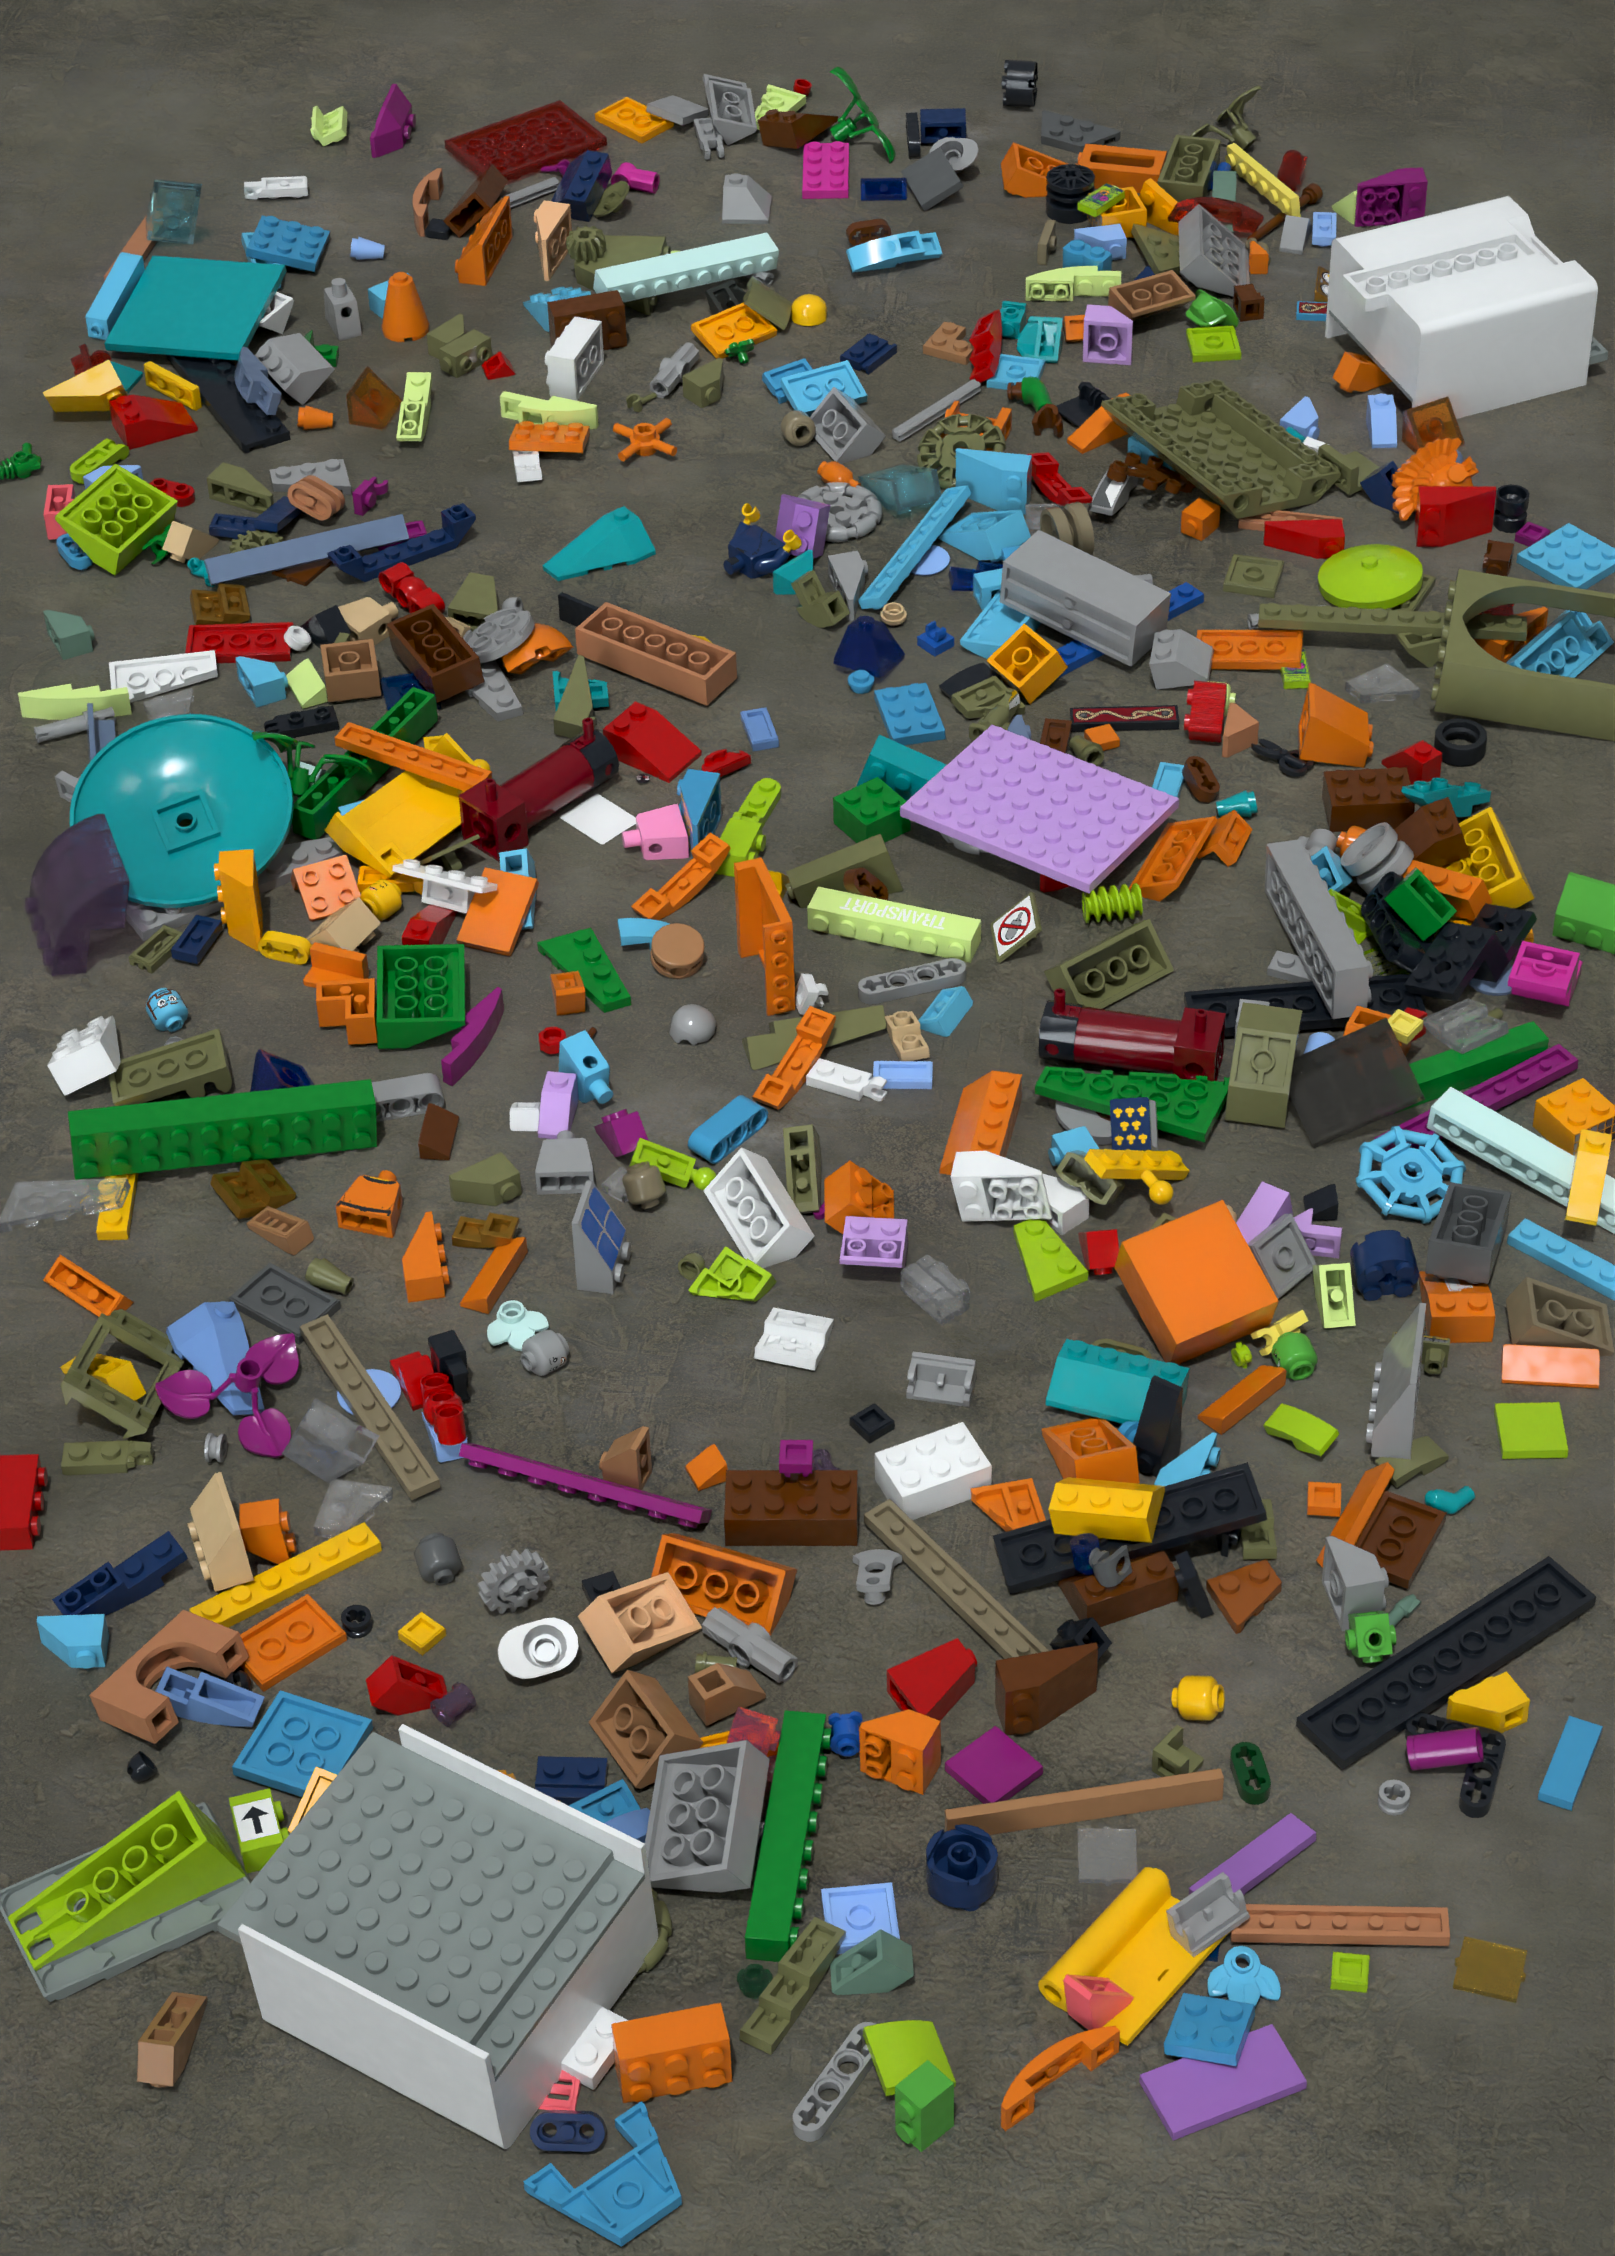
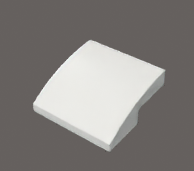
M773 1307L765 1320L764 1334L755 1347L754 1359L815 1371L828 1343L834 1319Z

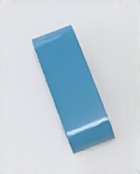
M739 1095L692 1132L688 1140V1149L712 1164H716L764 1126L768 1118V1110L746 1096Z

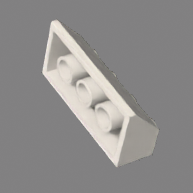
M741 1147L704 1189V1193L745 1259L748 1258L761 1268L796 1258L815 1236L767 1159Z

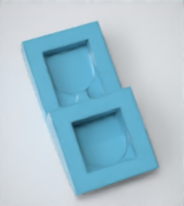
M645 918L618 919L621 946L649 943L651 951L654 934L663 926L669 925V923Z

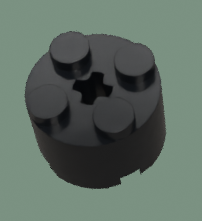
M1005 60L1004 73H1007V76H1002V89L1006 90V92H1003V106H1035L1038 63L1025 60Z

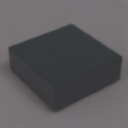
M432 218L425 229V236L427 238L448 240L453 231L446 225L443 219Z
M875 1403L849 1418L850 1426L869 1444L895 1429V1421Z

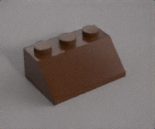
M1165 1551L1131 1559L1132 1573L1113 1587L1102 1586L1095 1578L1093 1571L1058 1580V1586L1079 1620L1093 1617L1098 1625L1103 1627L1178 1601L1179 1583L1174 1573L1176 1569ZM1125 1561L1117 1563V1573L1122 1570Z

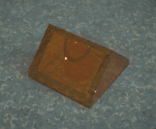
M368 366L346 394L349 424L382 430L400 406L401 401H403Z
M1449 397L1404 411L1401 441L1415 454L1419 448L1425 447L1428 442H1433L1436 439L1459 438L1462 442L1460 445L1465 444Z

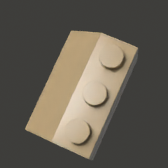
M215 1473L191 1506L190 1511L193 1522H189L187 1525L198 1561H200L204 1580L211 1579L214 1590L217 1592L253 1581L254 1579L222 1473Z

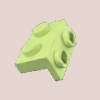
M318 106L313 107L311 117L312 128H310L313 138L316 141L319 140L323 147L332 142H339L346 136L348 112L344 106L323 115Z

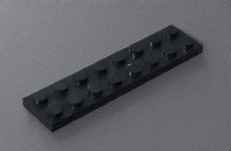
M1411 973L1372 976V978H1369L1371 1002H1367L1368 1009L1393 1015L1398 1009L1404 1011L1407 1007L1426 1012L1422 996L1409 993L1404 985ZM1313 981L1184 992L1185 1007L1226 1013L1225 1037L1235 1036L1240 999L1270 1002V1006L1302 1010L1300 1030L1346 1027L1350 1017L1332 1019Z
M1248 1462L1164 1486L1165 1493L1152 1543L1054 1534L1051 1519L993 1535L1009 1593L1013 1594L1093 1571L1089 1564V1556L1095 1548H1099L1101 1552L1103 1550L1108 1551L1111 1556L1121 1546L1127 1545L1131 1560L1266 1521V1511ZM1124 1556L1120 1558L1118 1563L1125 1561Z

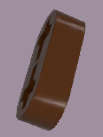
M884 219L860 221L848 226L846 236L853 246H857L872 240L891 236V228ZM879 228H883L881 230V233L877 234V232H879ZM858 231L861 232L858 234V237H854Z
M1198 756L1189 757L1182 769L1185 781L1196 799L1205 803L1213 802L1219 792L1220 785L1212 769L1203 758Z
M863 867L853 868L845 872L843 882L848 893L888 901L887 887Z

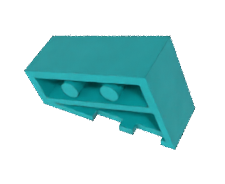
M879 734L856 787L879 777L907 801L947 764Z

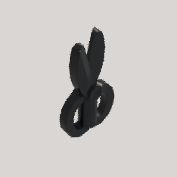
M1259 739L1260 745L1251 744V749L1267 758L1277 759L1280 770L1289 776H1304L1307 770L1313 768L1314 761L1299 759V750L1288 751L1265 739Z

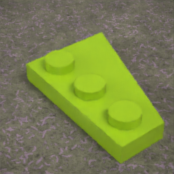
M1030 1219L1014 1225V1238L1021 1260H1023L1026 1268L1028 1283L1031 1284L1034 1302L1088 1280V1270L1044 1219Z

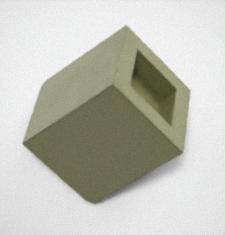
M1178 1725L1153 1749L1152 1772L1160 1777L1196 1772L1203 1765V1757L1183 1745L1184 1729Z

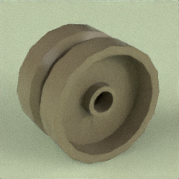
M1074 502L1063 506V509L1056 506L1044 509L1041 512L1040 531L1093 555V527L1087 509L1082 503Z

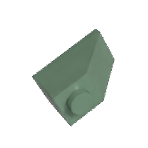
M52 610L43 611L47 633L63 660L93 652L91 641L95 640L94 632L91 625L87 626L81 616Z
M882 1929L878 1930L831 1962L832 1993L836 1995L887 1993L914 1976L912 1946Z

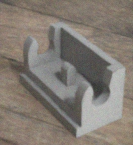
M913 1351L907 1375L909 1384L906 1398L969 1407L976 1383V1360Z
M1221 1872L1166 1911L1171 1936L1193 1957L1250 1918L1243 1893L1240 1889L1235 1893L1233 1892L1230 1879L1224 1872Z

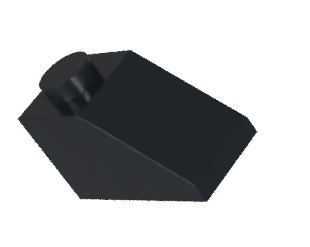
M337 605L314 615L300 626L309 633L311 642L320 649V645L334 643L339 633L351 634Z

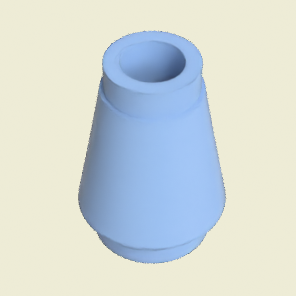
M359 236L358 239L352 238L350 257H355L356 260L383 259L385 245Z

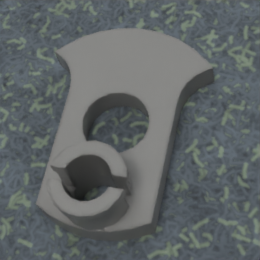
M885 1549L867 1550L853 1555V1563L859 1566L856 1581L857 1591L865 1593L864 1601L867 1604L877 1605L883 1603L886 1598L884 1592L889 1591L891 1588L893 1569L902 1562V1555ZM873 1569H881V1570H883V1571H881V1572H879V1573H870V1572H869L870 1570H873Z

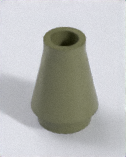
M1076 735L1070 740L1069 747L1078 759L1095 764L1096 766L1103 762L1104 753L1099 744L1087 740L1080 735Z
M314 1258L305 1275V1279L312 1286L339 1292L344 1295L350 1292L354 1283V1278L346 1275L326 1258Z

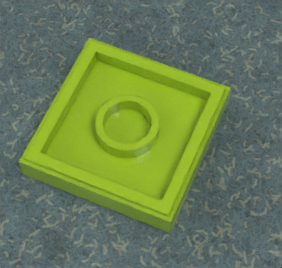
M1234 326L1186 329V339L1193 363L1241 360V350Z
M1560 1402L1495 1403L1494 1415L1502 1459L1567 1458L1568 1445Z

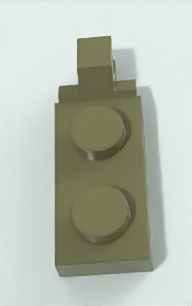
M132 1440L64 1443L61 1463L62 1474L128 1473V1469L135 1467V1465H153L152 1443Z

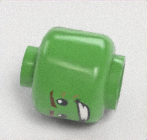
M1287 1332L1282 1334L1271 1350L1276 1366L1286 1369V1378L1293 1380H1302L1309 1377L1318 1362L1317 1354L1310 1339L1302 1333Z

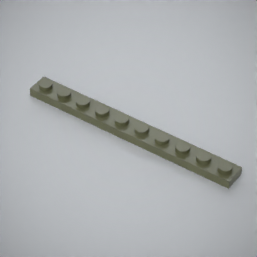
M1260 603L1258 628L1395 635L1405 632L1415 633V636L1432 634L1434 637H1441L1443 622L1447 620H1444V613L1437 611L1421 612L1406 609L1385 610L1382 608L1361 609L1357 607L1341 608L1326 605L1305 606L1302 604ZM1478 614L1465 624L1467 631L1474 639L1526 641L1527 617Z

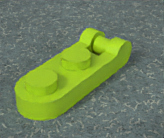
M107 438L70 466L72 480L79 484H84L83 476L102 466H111L119 459L125 460L129 455V447L124 444L117 445L115 441Z
M763 778L756 782L738 812H734L732 818L762 823L763 828L781 798L780 783L771 778Z

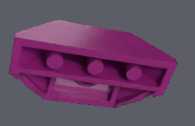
M397 84L391 85L376 120L375 129L371 133L372 158H377L403 148L407 139H410L411 129L415 128L416 115L412 114V105Z

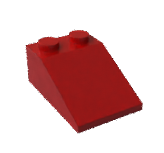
M123 395L117 399L109 400L112 425L123 443L129 447V450L198 431L197 425L181 402L139 395Z
M1418 486L1414 527L1416 547H1443L1492 532L1496 487Z
M636 701L603 728V735L612 744L618 761L668 783L702 755V751L657 710Z

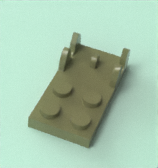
M219 1028L122 1059L117 1071L109 1074L114 1106L145 1103L182 1090H186L191 1098L204 1097V1084L207 1082H213L217 1089L225 1093L230 1090L232 1085L224 1039Z

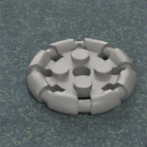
M831 482L826 483L824 487L813 486L798 496V498L831 505L825 538L827 542H844L852 537L856 539L861 538L876 528V524L882 518V505L877 500V496L859 485L852 487L850 483Z

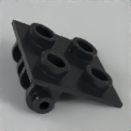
M1081 382L1079 384V396L1057 405L1059 414L1078 428L1101 407L1102 401L1112 399L1106 396L1104 392H1101L1100 389L1092 386L1090 382Z

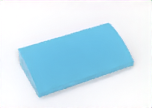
M1001 589L997 591L960 639L961 646L986 659L1000 648L1024 623L1034 632L1041 624V622L1000 603Z

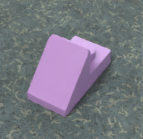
M1313 1208L1294 1217L1313 1256L1339 1259L1342 1228L1312 1225Z

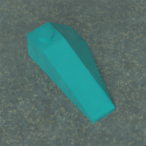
M623 506L603 515L543 565V570L557 581L587 575L591 569L603 568L604 571L610 570L613 564L625 562L627 566L636 564L655 555L656 550L640 518Z

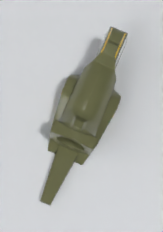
M1006 689V694L1001 701L986 715L981 717L978 724L972 723L969 726L970 744L991 725L1005 730L1008 729L1010 721L1020 704L1019 693L1015 689Z

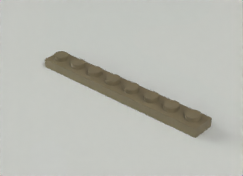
M327 1314L299 1326L301 1336L410 1500L439 1489V1478L329 1315Z
M891 1499L864 1514V1523L889 1548L901 1554L902 1560L1004 1659L1049 1651Z

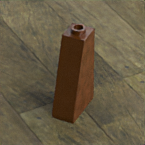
M492 164L473 182L443 221L460 238L492 208L508 180Z

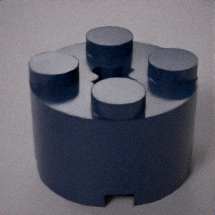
M1381 1230L1366 1235V1241L1360 1245L1356 1242L1352 1246L1350 1258L1357 1287L1363 1293L1366 1300L1374 1301L1382 1295L1395 1294L1397 1297H1406L1413 1292V1286L1419 1278V1270L1412 1242L1408 1236L1406 1238L1401 1237L1400 1232L1395 1230Z
M960 1824L955 1825V1829L946 1832L942 1829L932 1836L926 1848V1883L928 1894L950 1907L963 1908L966 1911L979 1909L981 1904L992 1896L997 1886V1848L992 1843L990 1835L976 1826Z

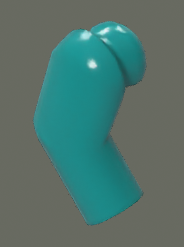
M196 557L191 558L187 564L191 573L204 578L205 584L213 587L210 585L204 560H199Z
M1463 1486L1455 1493L1436 1489L1428 1491L1424 1501L1427 1506L1447 1512L1446 1514H1455L1475 1499V1493L1469 1486Z

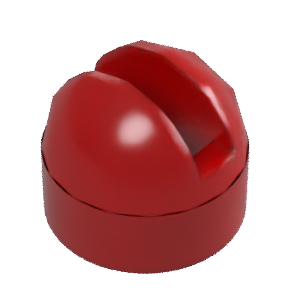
M796 79L793 92L806 95L807 97L811 91L812 84L805 79Z

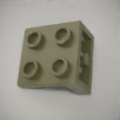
M1327 443L1319 446L1318 456L1331 462L1333 467L1341 472L1340 478L1334 484L1348 495L1362 490L1363 487L1360 482L1374 470L1380 468L1357 451L1343 455Z

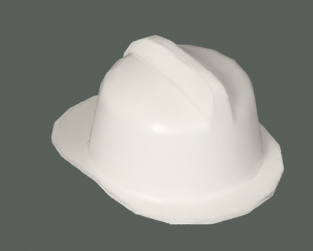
M554 1617L520 1625L507 1631L500 1640L498 1647L499 1661L505 1671L520 1679H531L550 1674L567 1667L574 1660L579 1647L578 1637L571 1625L564 1620Z

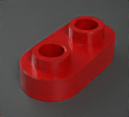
M156 478L149 483L178 501L177 507H187L195 502L194 488L190 485L164 478Z

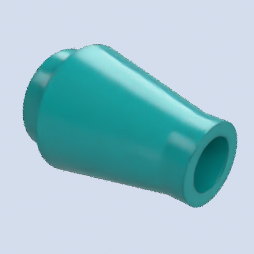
M1244 790L1224 800L1216 801L1219 818L1233 810H1236L1241 817H1252L1251 814L1258 813L1254 791L1247 792Z

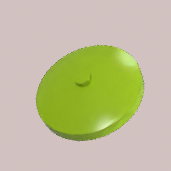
M1384 544L1360 545L1342 550L1328 558L1318 572V586L1321 595L1331 604L1341 608H1392L1415 596L1423 583V568L1419 559L1405 549Z

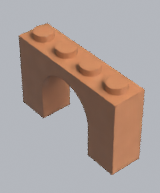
M183 1610L89 1696L101 1721L156 1744L179 1723L169 1697L150 1689L163 1676L166 1667L175 1670L184 1667H197L227 1678L249 1656L238 1631Z

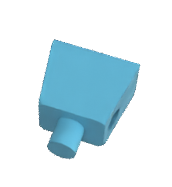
M586 1030L560 1041L559 1072L577 1074L579 1100L582 1103H587L593 1099H596L600 1104L608 1102L614 1094L609 1087L610 1067Z

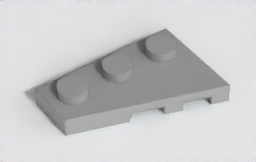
M329 459L324 462L304 463L290 467L281 466L277 469L269 470L274 492H288L289 487L308 475H314L338 490H342L343 494L352 495L344 459Z

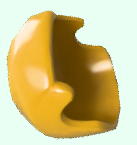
M804 294L797 297L792 303V321L801 326H815L824 323L827 319L826 302L820 296L813 294Z

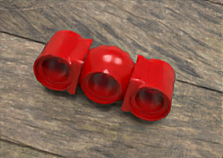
M400 562L379 573V582L384 591L391 594L393 598H397L401 606L409 609L410 614L432 604L441 613L445 612V604L441 596L433 592L430 587L427 588L422 579L415 577L414 572L410 570L406 563Z
M430 1373L423 1376L420 1384L425 1419L434 1427L439 1443L449 1446L462 1443L467 1436L464 1406L461 1397L453 1391L452 1385L449 1383V1377L446 1374Z

